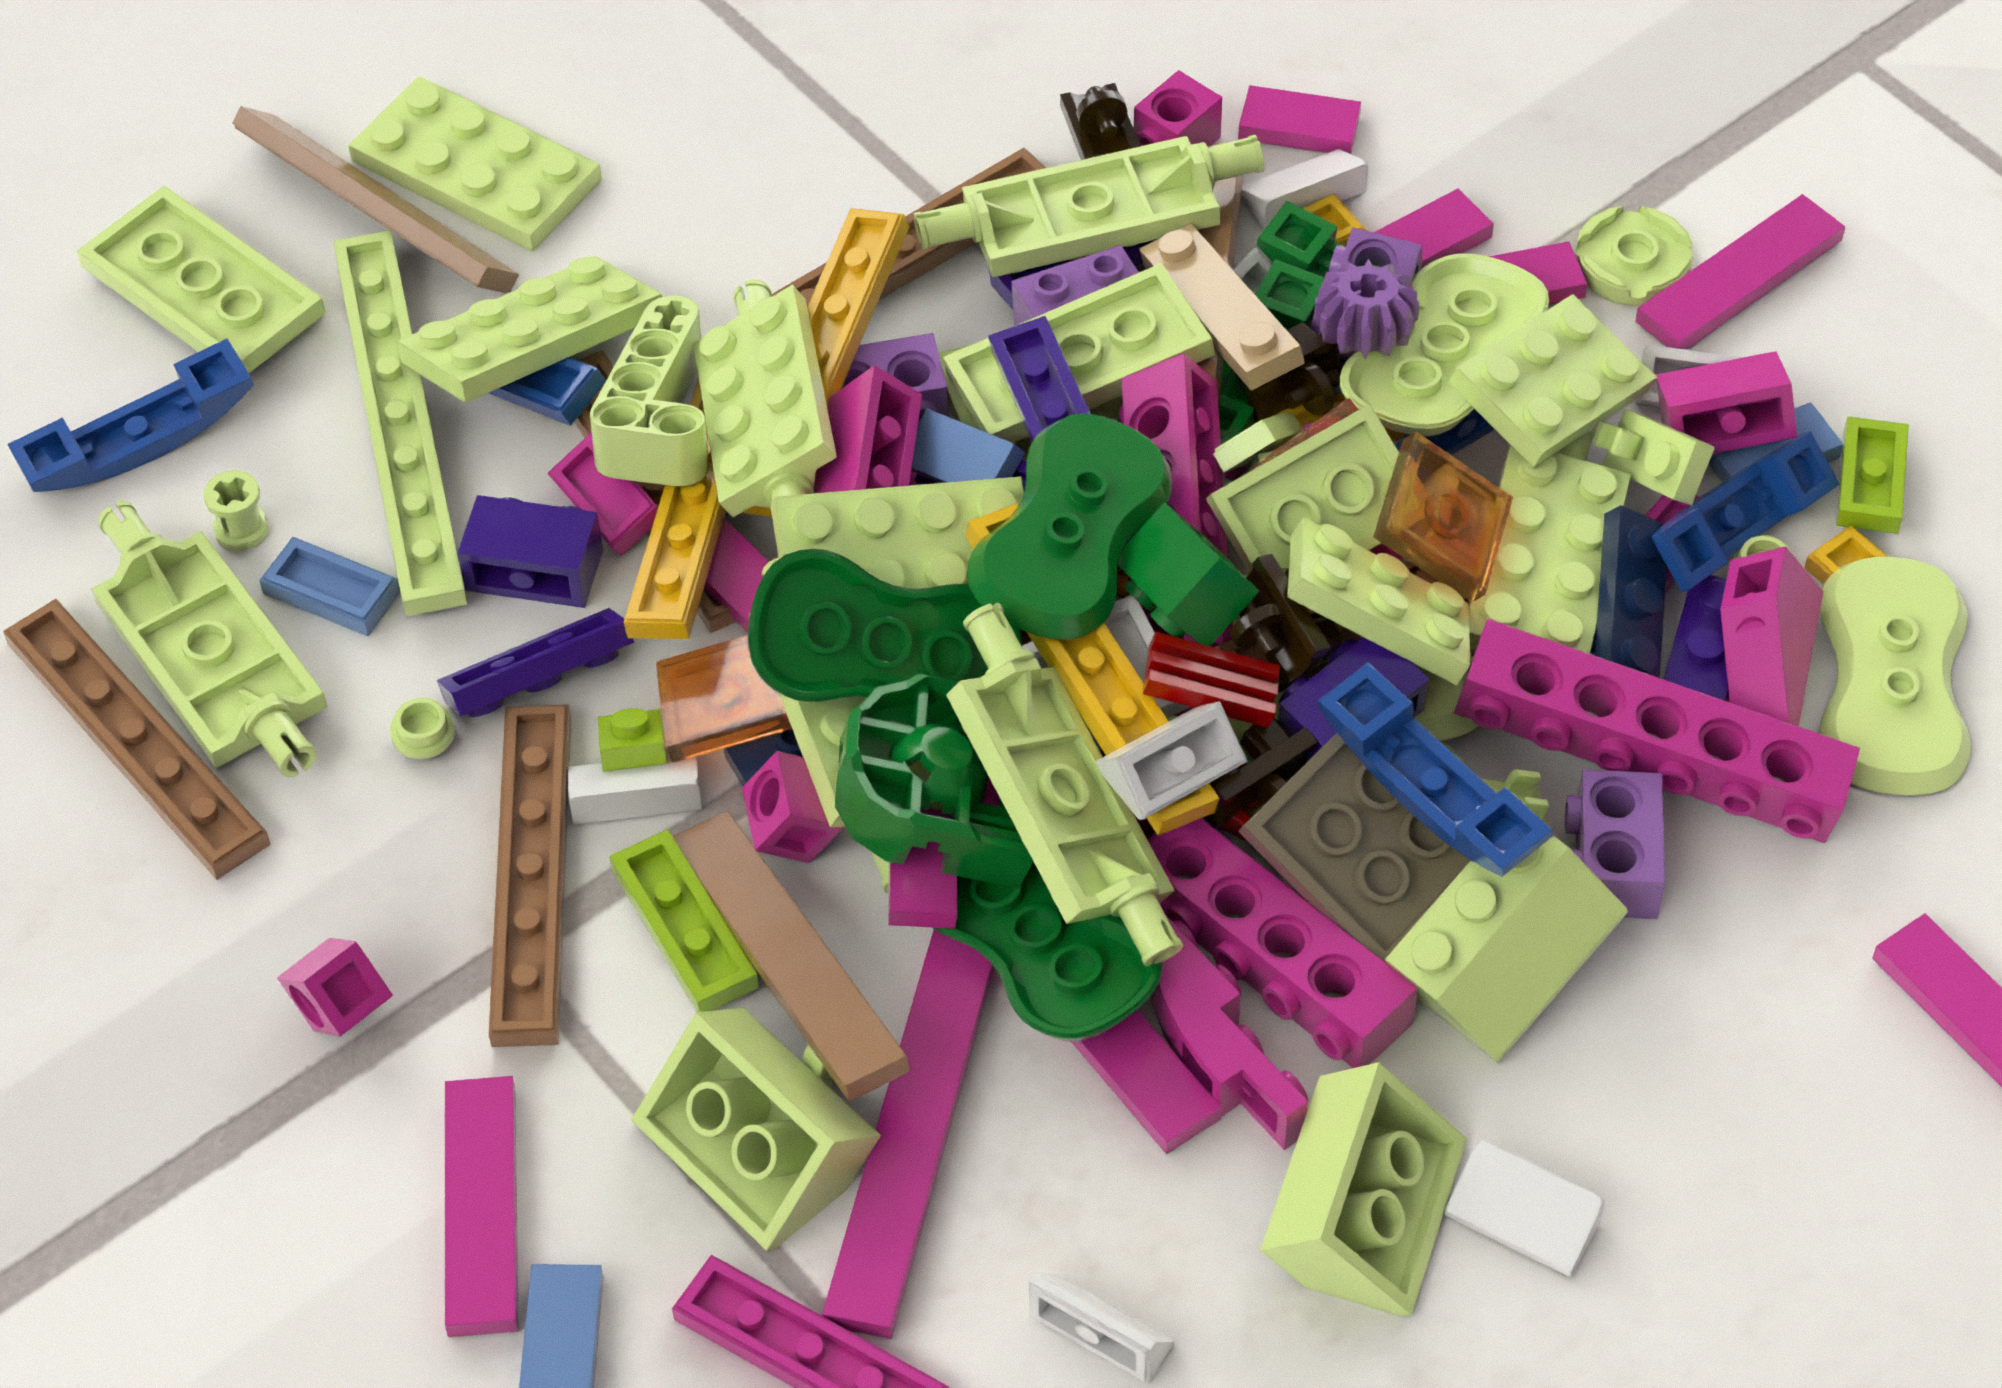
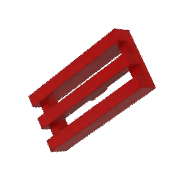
M1155 631L1148 647L1143 694L1192 708L1220 701L1227 717L1269 728L1276 714V704L1273 702L1278 693V684L1275 683L1279 676L1280 665Z

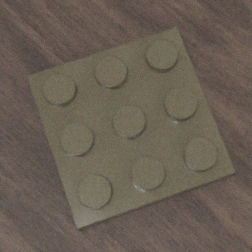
M1338 733L1324 744L1238 830L1307 902L1385 963V958L1470 862V859L1440 839L1392 796L1356 757Z

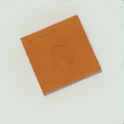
M1415 431L1402 441L1373 538L1441 583L1452 587L1461 596L1473 603L1486 595L1513 497Z
M748 635L656 661L664 744L672 763L792 729L779 693L759 677L752 665L748 649Z

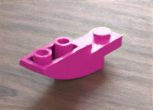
M1167 917L1175 934L1181 939L1184 946L1173 957L1162 962L1163 969L1160 982L1151 994L1152 1004L1165 1039L1173 1052L1222 1107L1221 1117L1241 1104L1280 1147L1286 1150L1297 1142L1308 1111V1096L1304 1087L1289 1071L1284 1070L1280 1072L1264 1055L1263 1047L1256 1035L1247 1026L1239 1025L1242 993L1232 973L1223 965L1218 964L1214 966L1199 950L1194 935L1184 923L1179 920L1172 922Z

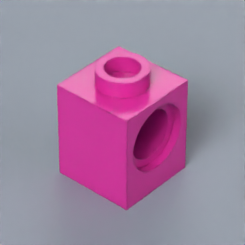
M1180 70L1175 72L1134 107L1133 129L1140 146L1187 136L1191 145L1205 142L1207 147H1209L1221 137L1222 96Z
M776 751L742 787L755 851L810 863L844 828L829 826L803 757Z
M328 938L277 977L313 1031L340 1037L393 996L359 944L351 940Z

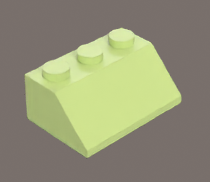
M1553 836L1503 877L1486 870L1470 860L1385 958V961L1391 968L1418 988L1417 1000L1498 1064L1623 919L1628 910L1568 846Z
M745 1008L696 1012L631 1119L766 1251L775 1250L845 1192L881 1137L871 1125Z
M1380 1062L1319 1076L1260 1251L1305 1288L1395 1315H1412L1467 1138Z

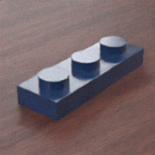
M1620 505L1604 513L1595 656L1660 678L1667 565L1651 537L1663 524Z

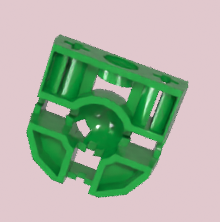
M918 673L907 681L877 687L849 714L840 737L835 808L852 839L884 861L903 865L912 846L925 849L928 841L939 843L938 851L943 852L941 873L1019 888L1032 865L1033 859L1022 842L1000 797L998 806L982 803L987 788L988 774L966 732L962 728L957 715H955L952 727L946 724L926 725L927 703L935 704L937 697L947 698L946 694L959 681ZM948 700L947 707L953 708ZM918 760L931 773L926 783L913 774L909 768L910 765ZM931 802L941 803V814H950L949 818L923 814L920 813V808L928 811Z

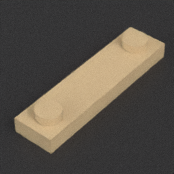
M1191 223L1177 230L1170 231L1161 238L1139 248L1143 265L1146 269L1160 263L1163 264L1211 336L1216 351L1251 391L1305 364L1299 343Z

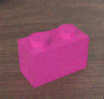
M1777 351L1656 374L1658 377L1656 383L1662 424L1714 446L1712 454L1797 438L1792 383Z

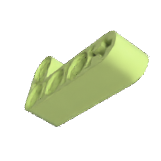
M683 296L661 297L652 301L646 307L591 408L590 423L595 467L599 473L606 477L669 486H687L701 481L708 474L709 461L705 416L697 407L681 403L697 373L693 343L701 339L699 307L690 298Z

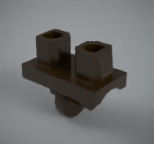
M1115 83L1104 85L1102 88L1093 86L1086 91V94L1078 95L1071 92L1060 94V107L1081 160L1140 147L1127 114L1126 103L1123 96L1119 94Z
M1302 322L1287 331L1299 343L1305 364L1252 391L1235 373V380L1247 392V405L1255 407L1254 421L1259 422L1288 408L1294 409L1300 405H1303L1313 415H1321L1329 411L1334 405L1333 389L1340 386L1342 365L1338 344L1323 342L1322 332L1316 333Z
M1273 554L1257 557L1252 563L1253 568L1246 578L1260 592L1239 614L1241 618L1231 628L1230 637L1239 648L1257 644L1270 663L1280 665L1278 677L1284 687L1287 688L1297 679L1306 677L1316 664L1328 659L1342 643L1343 636L1332 620L1325 617L1313 619L1305 606L1287 597L1289 568H1281Z
M1273 718L1269 728L1252 724L1244 732L1240 744L1254 760L1246 766H1238L1210 782V785L1219 797L1215 813L1205 816L1206 820L1214 829H1217L1246 809L1250 819L1306 763L1305 755L1316 747L1317 740L1306 727L1292 735L1275 718Z

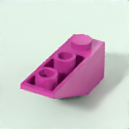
M1786 546L1730 560L1720 611L1730 703L1799 726L1824 591Z

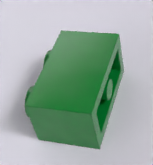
M1165 502L1125 545L1118 561V566L1130 577L1129 581L1123 586L1124 589L1142 606L1152 612L1150 616L1171 636L1182 639L1187 633L1198 643L1211 646L1260 592L1199 530Z

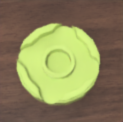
M1624 206L1609 208L1591 217L1579 231L1575 254L1586 279L1587 286L1595 294L1614 303L1641 306L1691 271L1693 259L1692 241L1689 233L1673 217L1654 208L1639 206L1638 212H1623Z

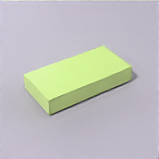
M1285 412L1260 420L1214 449L1216 452L1213 455L1223 472H1227L1252 463L1258 453L1272 451L1301 433L1303 429L1293 412Z

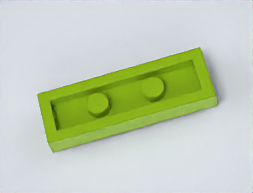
M668 829L609 856L613 874L696 1012L712 1011L759 988L758 975Z

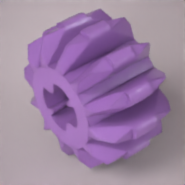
M1368 258L1364 266L1357 267L1349 262H1344L1340 272L1326 273L1324 282L1321 284V288H1319V295L1315 298L1314 316L1317 317V326L1320 327L1323 342L1337 343L1340 354H1346L1355 350L1361 352L1364 359L1367 358L1370 352L1374 351L1390 356L1394 346L1408 345L1409 338L1415 327V321L1419 317V301H1417V292L1412 287L1411 276L1396 274L1393 264H1387L1381 268L1372 266Z

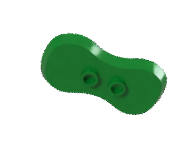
M1080 413L1070 415L1042 430L1032 441L1029 448L1026 464L1025 491L1018 507L1006 521L983 537L971 552L968 561L967 577L969 588L974 598L982 606L992 604L993 606L995 603H1000L1010 625L1037 636L1070 640L1083 637L1095 631L1107 620L1115 605L1117 596V567L1125 545L1164 502L1167 504L1170 499L1173 484L1171 468L1158 446L1145 435L1127 425L1093 414Z
M804 549L786 554L770 566L757 588L752 603L748 626V649L752 665L759 677L778 693L794 700L820 702L844 697H868L879 686L907 681L918 673L960 682L961 680L980 678L988 670L970 633L963 625V621L969 614L982 607L974 598L969 584H949L919 589L900 587L879 580L838 553L825 549ZM1010 625L1022 646L1020 629ZM937 697L935 704L927 703L926 725L946 724L952 727L956 713L953 708L947 707L948 698Z
M1034 861L1019 888L957 876V919L955 929L933 928L939 933L964 943L984 955L998 971L1009 1002L1020 1019L1031 1028L1063 1041L1079 1042L1091 1039L1114 1028L1132 1015L1151 996L1161 979L1162 962L1153 963L1148 967L1144 966L1141 960L1142 957L1120 917L1106 915L1066 924Z

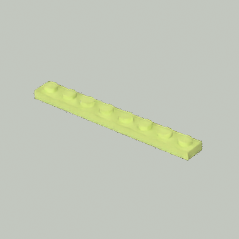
M388 230L335 240L333 243L405 615L408 617L468 605L421 374L403 364L400 358L397 341L412 335L392 232Z

